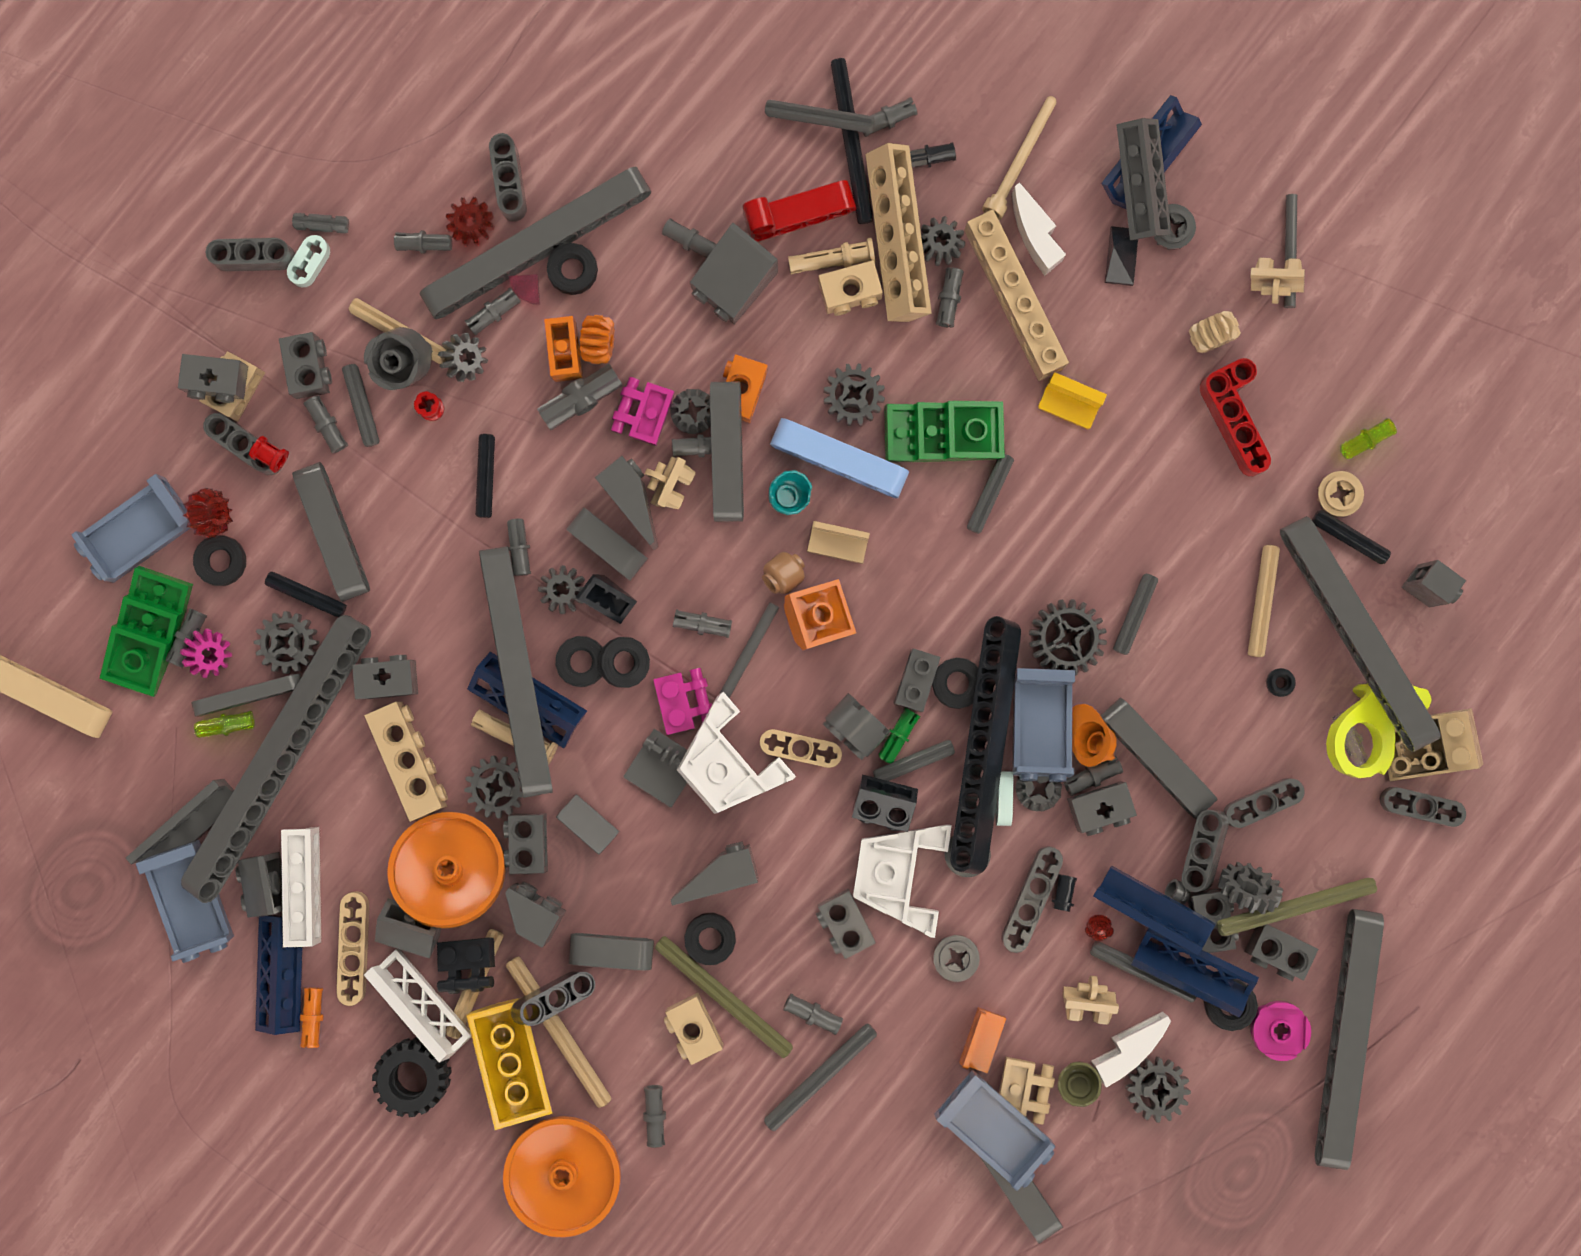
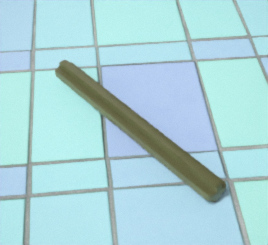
M1364 878L1284 901L1279 904L1278 908L1275 907L1272 913L1266 910L1265 914H1261L1258 910H1255L1254 913L1249 911L1218 920V932L1222 936H1228L1374 894L1377 892L1376 881L1373 878Z
M663 936L657 942L655 949L780 1057L785 1058L790 1054L793 1049L790 1042L670 939Z

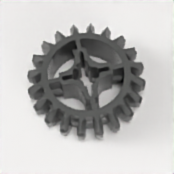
M1061 599L1058 600V610L1054 604L1050 603L1047 605L1050 614L1044 610L1038 612L1043 621L1037 619L1032 621V624L1039 629L1038 631H1029L1030 636H1037V641L1030 642L1029 646H1039L1040 650L1034 652L1033 657L1037 658L1041 655L1045 657L1040 662L1041 667L1046 666L1050 662L1052 664L1049 669L1057 670L1058 666L1060 670H1068L1069 668L1070 670H1075V676H1077V666L1085 673L1089 671L1086 662L1093 666L1098 663L1093 654L1103 656L1104 652L1098 649L1097 645L1107 644L1106 640L1099 639V635L1105 634L1107 631L1105 628L1097 629L1096 625L1103 622L1102 618L1092 620L1091 617L1096 613L1095 609L1085 613L1087 604L1084 602L1078 606V609H1075V599L1069 600L1068 608H1066L1064 600ZM1069 614L1076 616L1084 624L1073 628L1068 625L1066 620L1063 621L1061 615ZM1053 620L1056 637L1046 644V630ZM1065 630H1067V633L1079 631L1071 639V646H1069V642L1056 645L1065 636ZM1089 631V646L1085 654L1082 655L1079 641ZM1058 648H1064L1073 656L1075 661L1060 660L1051 652Z

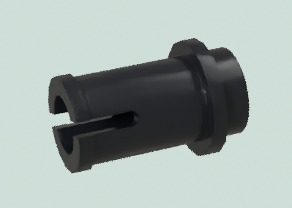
M1059 874L1055 900L1052 899L1051 902L1054 903V909L1070 912L1071 906L1074 907L1072 899L1077 878Z

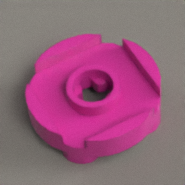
M1273 1001L1257 1008L1256 1016L1251 1022V1037L1256 1048L1269 1058L1277 1061H1289L1296 1058L1297 1054L1303 1049L1305 1050L1309 1045L1311 1025L1307 1017L1295 1005L1285 1001ZM1280 1023L1283 1024V1027L1288 1028V1032L1282 1034V1038H1278L1277 1034L1274 1033V1028L1278 1027Z

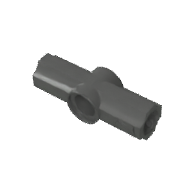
M607 364L587 378L573 381L562 390L560 395L541 405L537 410L549 429L553 430L575 415L580 416L587 413L598 404L599 400L619 389L623 384L611 365Z

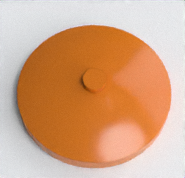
M442 812L418 820L402 833L391 851L387 876L395 901L409 917L430 927L452 928L477 919L492 906L503 887L506 867L502 847L489 827L467 814Z
M569 1116L544 1119L526 1129L510 1149L503 1171L505 1196L514 1214L530 1229L551 1237L576 1236L598 1225L613 1207L621 1182L619 1158L609 1138L593 1124Z

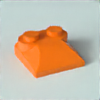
M839 579L785 596L784 611L794 641L802 651L856 634Z

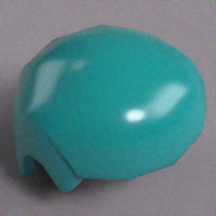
M796 470L784 471L777 475L769 486V503H771L772 508L776 512L786 516L799 514L810 503L812 484L803 473Z

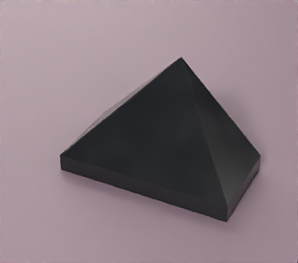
M1110 227L1105 283L1134 285L1138 240H1130L1129 228Z
M593 574L576 596L581 602L619 624L623 622L637 603L632 596L608 577L599 574Z

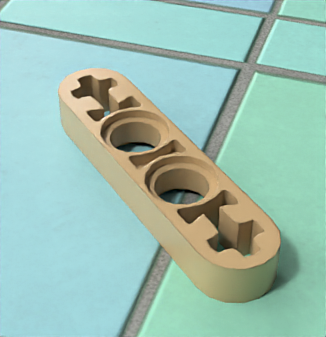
M358 891L348 893L340 903L337 998L342 1004L347 1006L360 1002L366 993V977L364 974L367 972L369 900L365 894ZM354 897L362 905L361 908L356 909L355 918L362 917V922L358 920L347 922V918L353 917V908L348 907V902L353 901ZM356 926L360 929L361 938L359 941L352 942L347 938L346 931L348 927ZM348 955H355L360 960V966L356 971H351L345 966V959ZM359 975V979L353 980V989L358 990V994L350 999V995L345 993L344 990L350 987L351 978L345 980L344 976L353 977Z

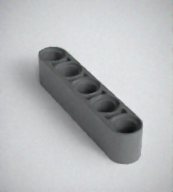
M711 382L710 416L714 522H743L740 382Z
M318 462L292 472L296 488L338 597L344 602L369 592L370 586L323 464Z
M1120 697L1101 715L1118 740L1194 819L1197 820L1200 813L1210 808L1218 800L1212 791L1124 699Z
M982 1159L1039 1244L1063 1228L1033 1181L1027 1187L1023 1188L1021 1186L1016 1191L1002 1175Z

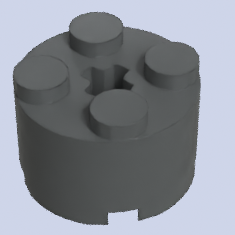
M397 327L379 334L369 341L364 352V363L368 366L370 378L378 386L387 390L403 389L426 376L431 366L433 351L431 345L418 332L406 327Z
M849 693L825 717L826 721L823 723L840 741L846 738L843 743L861 760L865 756L868 757L890 733L876 717Z

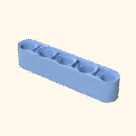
M785 418L780 419L770 442L772 447L893 498H899L909 474L907 469Z

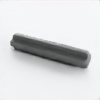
M356 364L346 365L342 368V372L363 444L366 447L379 444L380 440L359 367Z
M1005 454V458L997 459L967 525V529L977 534L982 532L1014 462V458Z
M1144 574L1113 647L1120 654H1129L1158 583V578L1151 574Z
M946 740L875 769L873 775L875 778L890 781L951 756L955 753L952 742Z

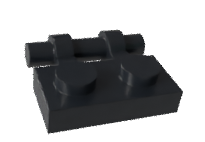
M494 938L437 942L438 972L448 971L447 980L437 982L438 992L458 994L461 990L482 992L484 988H492L494 986L493 976H485V968L495 967ZM471 969V977L462 978L461 970Z

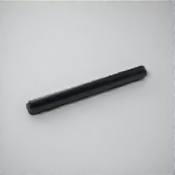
M845 58L833 59L831 61V69L838 110L855 113ZM842 129L852 193L857 207L855 210L858 224H868L872 222L873 217L858 131Z

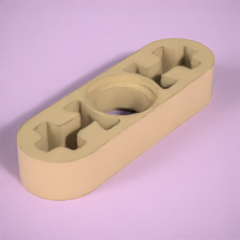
M775 729L767 730L760 738L761 749L766 754L827 768L836 766L842 758L840 747L830 741ZM772 734H776L777 740L785 742V736L792 737L788 744L789 754H782L784 747L776 746L774 751L769 750V745L764 743L765 738H770ZM798 740H804L809 745V752L803 757L796 756L792 751L793 744ZM813 742L820 743L817 748L819 750L825 751L828 746L833 747V752L837 753L836 759L833 758L830 760V763L824 762L825 757L816 755V761L810 760L814 751Z

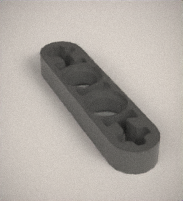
M301 674L289 675L193 701L191 704L195 717L293 692L301 679Z
M1045 846L1036 853L1004 928L1002 943L1011 952H1022L1028 946L1062 867V854L1054 847ZM1054 852L1053 858L1056 859L1055 865L1049 864L1046 872L1052 873L1051 877L1048 878L1042 873L1035 872L1037 867L1043 870L1045 866L1042 856ZM1035 878H1042L1046 883V888L1041 894H1034L1030 889V883ZM1025 904L1033 906L1035 911L1033 918L1030 920H1022L1019 917V909ZM1016 920L1024 926H1029L1028 931H1025L1023 928L1021 929L1019 937L1023 941L1021 944L1016 943L1013 947L1008 936L1016 934L1018 926L1013 925Z

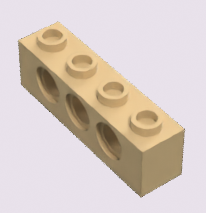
M396 701L364 715L409 821H415L447 807L445 802L448 799L447 793L442 784H437L434 774L437 773L436 767L432 759L425 756L422 749L425 747V742L419 731L415 732L411 721L414 720L409 706H404L403 702ZM395 726H400L404 733L403 738L399 742H396L391 736L392 729ZM407 752L412 753L415 758V763L411 768H407L403 764V756ZM418 778L426 783V790L422 795L414 790V783Z

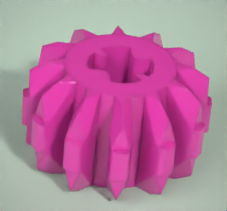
M206 628L203 631V635L198 631H193L195 640L184 639V643L189 648L181 649L180 654L187 656L182 661V664L185 667H190L189 672L196 675L200 672L201 677L207 678L210 671L215 676L219 675V666L223 668L228 667V664L223 660L224 658L232 657V653L225 650L230 646V642L222 640L223 634L220 632L212 634V631ZM204 649L211 653L208 658L201 654Z

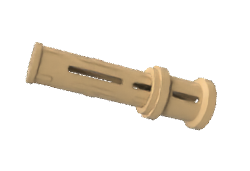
M867 238L866 242L850 245L848 242H845L841 247L830 250L788 256L791 275L840 265L850 267L853 264L872 260L875 263L872 238Z
M479 709L473 717L471 726L513 746L510 725ZM544 741L549 765L555 755L558 744L554 742L550 744Z

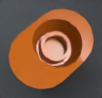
M1078 704L1072 707V752L1081 765L1087 767L1096 766L1106 760H1114V752L1117 746L1116 735L1106 725L1100 714L1087 704Z

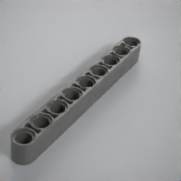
M631 167L421 290L420 296L434 319L443 318L550 256L554 249L562 244L572 243L650 196L652 191L639 169Z
M1306 516L1280 529V536L1405 746L1411 752H1415L1440 739L1441 736L1437 725L1313 521Z
M508 546L480 550L482 574L523 798L553 793Z
M1351 909L1348 914L1315 1147V1162L1317 1166L1348 1170L1351 1165L1384 929L1382 913Z

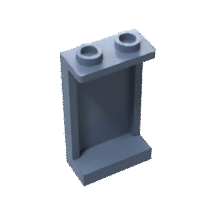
M157 474L146 480L149 485L85 531H75L71 534L76 541L74 543L75 549L81 556L88 558L92 564L90 569L99 580L116 582L197 524V521L165 477Z
M1017 668L1013 696V775L1020 776V780L1037 781L1038 776L1049 777L1051 782H1066L1067 777L1074 775V768H1072V685L1075 682V670Z
M199 840L147 857L136 863L139 875L143 873L146 875L174 952L170 956L172 962L179 959L183 963L200 957L199 952L207 949L210 950V953L220 951L228 947L227 942L234 937L219 894L211 902L202 903L181 886V879L201 846Z
M971 1070L934 1113L936 1120L942 1126L948 1127L1002 1175L1016 1191L1021 1186L1023 1188L1027 1187L1035 1177L1033 1172L1040 1164H1047L1054 1155L1053 1149L1055 1144L974 1070Z

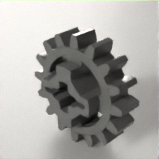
M860 363L857 364L856 370H852L850 364H846L845 372H842L839 368L835 369L837 377L829 376L827 378L828 383L832 386L824 387V393L830 395L824 399V404L832 405L828 410L829 415L836 412L838 414L836 421L840 422L845 418L847 419V426H851L853 420H857L858 425L862 426L863 418L865 417L871 422L873 420L871 412L880 413L881 408L877 403H884L885 397L879 395V393L884 391V385L877 386L880 376L871 377L872 368L870 367L865 372L861 371ZM850 377H859L864 380L861 382L853 381ZM840 384L843 395L836 400L835 390ZM849 390L853 392L859 391V400H856L854 397L849 399ZM872 390L873 401L869 406L865 397ZM845 409H856L858 413H850L845 411Z
M284 611L281 618L279 614L273 613V621L264 619L262 622L265 629L256 630L261 635V639L254 641V644L261 646V649L256 652V656H265L262 664L268 666L272 663L271 671L278 672L282 667L284 674H290L292 667L295 672H300V664L309 666L310 660L308 656H315L316 654L312 647L319 645V641L313 640L312 636L317 633V630L308 629L311 621L306 619L301 622V614L295 613L292 617L291 612ZM291 623L295 625L288 630L280 628L282 624ZM270 637H271V647H269V639H270ZM284 637L290 638L288 641L289 648L283 647L285 645ZM303 637H304V648H302V638H303ZM286 654L294 658V660L283 662L279 659L283 658Z
M491 756L490 763L485 759H481V768L472 766L470 769L474 776H467L465 778L466 781L471 783V787L464 789V792L472 793V797L467 800L468 803L476 802L478 804L474 810L476 812L485 809V817L487 818L493 812H495L497 818H502L503 810L508 815L513 814L512 806L520 808L522 803L518 799L523 797L519 774L515 770L517 762L508 765V757L506 756L500 762H498L497 756ZM496 767L492 776L488 778L482 777L485 771ZM508 772L513 777L515 786L510 784L507 778ZM499 780V785L503 787V790L494 794V788L490 787V785ZM478 788L483 790L486 796L485 801L481 798ZM504 796L512 797L505 805L497 806L500 798Z
M1236 862L1235 866L1228 864L1226 869L1223 868L1218 887L1222 889L1221 895L1230 897L1229 903H1238L1239 909L1246 907L1250 913H1254L1255 910H1258L1261 914H1265L1266 910L1271 913L1274 912L1275 907L1278 908L1284 890L1278 887L1280 884L1279 880L1271 879L1272 873H1263L1262 867L1254 869L1251 863H1247L1246 866H1243L1240 862Z
M1156 1056L1155 1063L1152 1064L1148 1058H1145V1066L1142 1068L1138 1065L1136 1067L1138 1071L1136 1075L1128 1074L1133 1083L1125 1085V1088L1133 1092V1094L1129 1095L1127 1099L1130 1103H1136L1133 1109L1137 1113L1143 1111L1142 1116L1144 1119L1148 1120L1153 1115L1157 1123H1160L1161 1116H1165L1168 1121H1171L1172 1112L1178 1115L1182 1114L1179 1109L1180 1104L1188 1106V1102L1183 1097L1184 1095L1191 1094V1090L1184 1087L1189 1082V1079L1186 1076H1180L1183 1072L1181 1067L1177 1066L1173 1069L1174 1062L1170 1059L1163 1064L1162 1059ZM1165 1072L1173 1076L1176 1084L1167 1082ZM1149 1073H1151V1075L1145 1081H1142ZM1158 1084H1160L1163 1090H1159L1158 1095H1156L1153 1089H1158ZM1140 1095L1150 1097L1151 1107L1143 1103Z

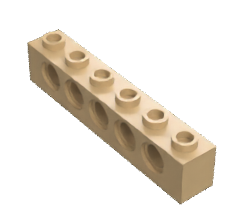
M887 143L866 154L887 318L888 321L910 322L932 314L910 149L908 145Z
M990 210L968 221L964 231L1038 381L1051 376L1054 372L1057 373L1065 369L1069 361L994 210Z

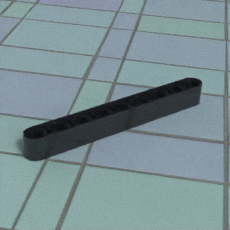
M999 616L990 618L984 628L950 856L951 865L956 871L970 874H980L984 872L988 865L1021 640L1020 626L1016 622Z

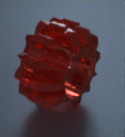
M461 197V206L458 207L456 204L451 203L454 213L446 214L447 220L450 221L446 228L449 232H453L452 238L455 241L462 239L464 246H468L471 239L476 246H479V237L482 236L484 239L489 240L490 237L486 230H494L495 226L490 222L494 215L491 211H487L488 205L485 202L478 204L476 197H472L469 204L464 197ZM472 217L474 219L472 220L474 224L468 226L467 219Z
M209 488L200 489V491L188 495L189 501L183 504L187 509L183 516L188 518L187 527L193 528L194 535H203L208 538L215 537L227 531L228 524L233 522L229 516L233 509L228 508L229 499L223 497L222 491Z

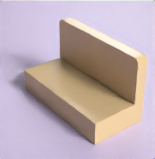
M813 521L807 552L863 564L870 533Z

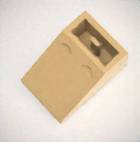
M1472 708L1432 714L1431 717L1437 725L1441 737L1415 752H1411L1405 746L1395 729V755L1388 769L1390 781L1480 768L1483 765V759Z

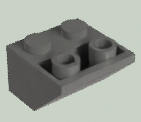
M524 881L521 884L515 883L507 889L505 894L516 934L543 948L551 940L567 910L561 907L563 903L551 896L544 898L536 893L538 889Z

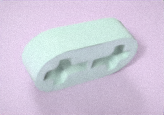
M317 235L307 237L288 265L287 276L296 286L301 288L310 286L328 260L330 247L322 237ZM312 245H319L322 252L320 254L316 252L313 254L310 247ZM305 268L304 271L307 273V276L305 278L299 277L298 279V275L295 273L296 270H303Z
M1001 771L995 822L996 826H1011L1013 817V772Z

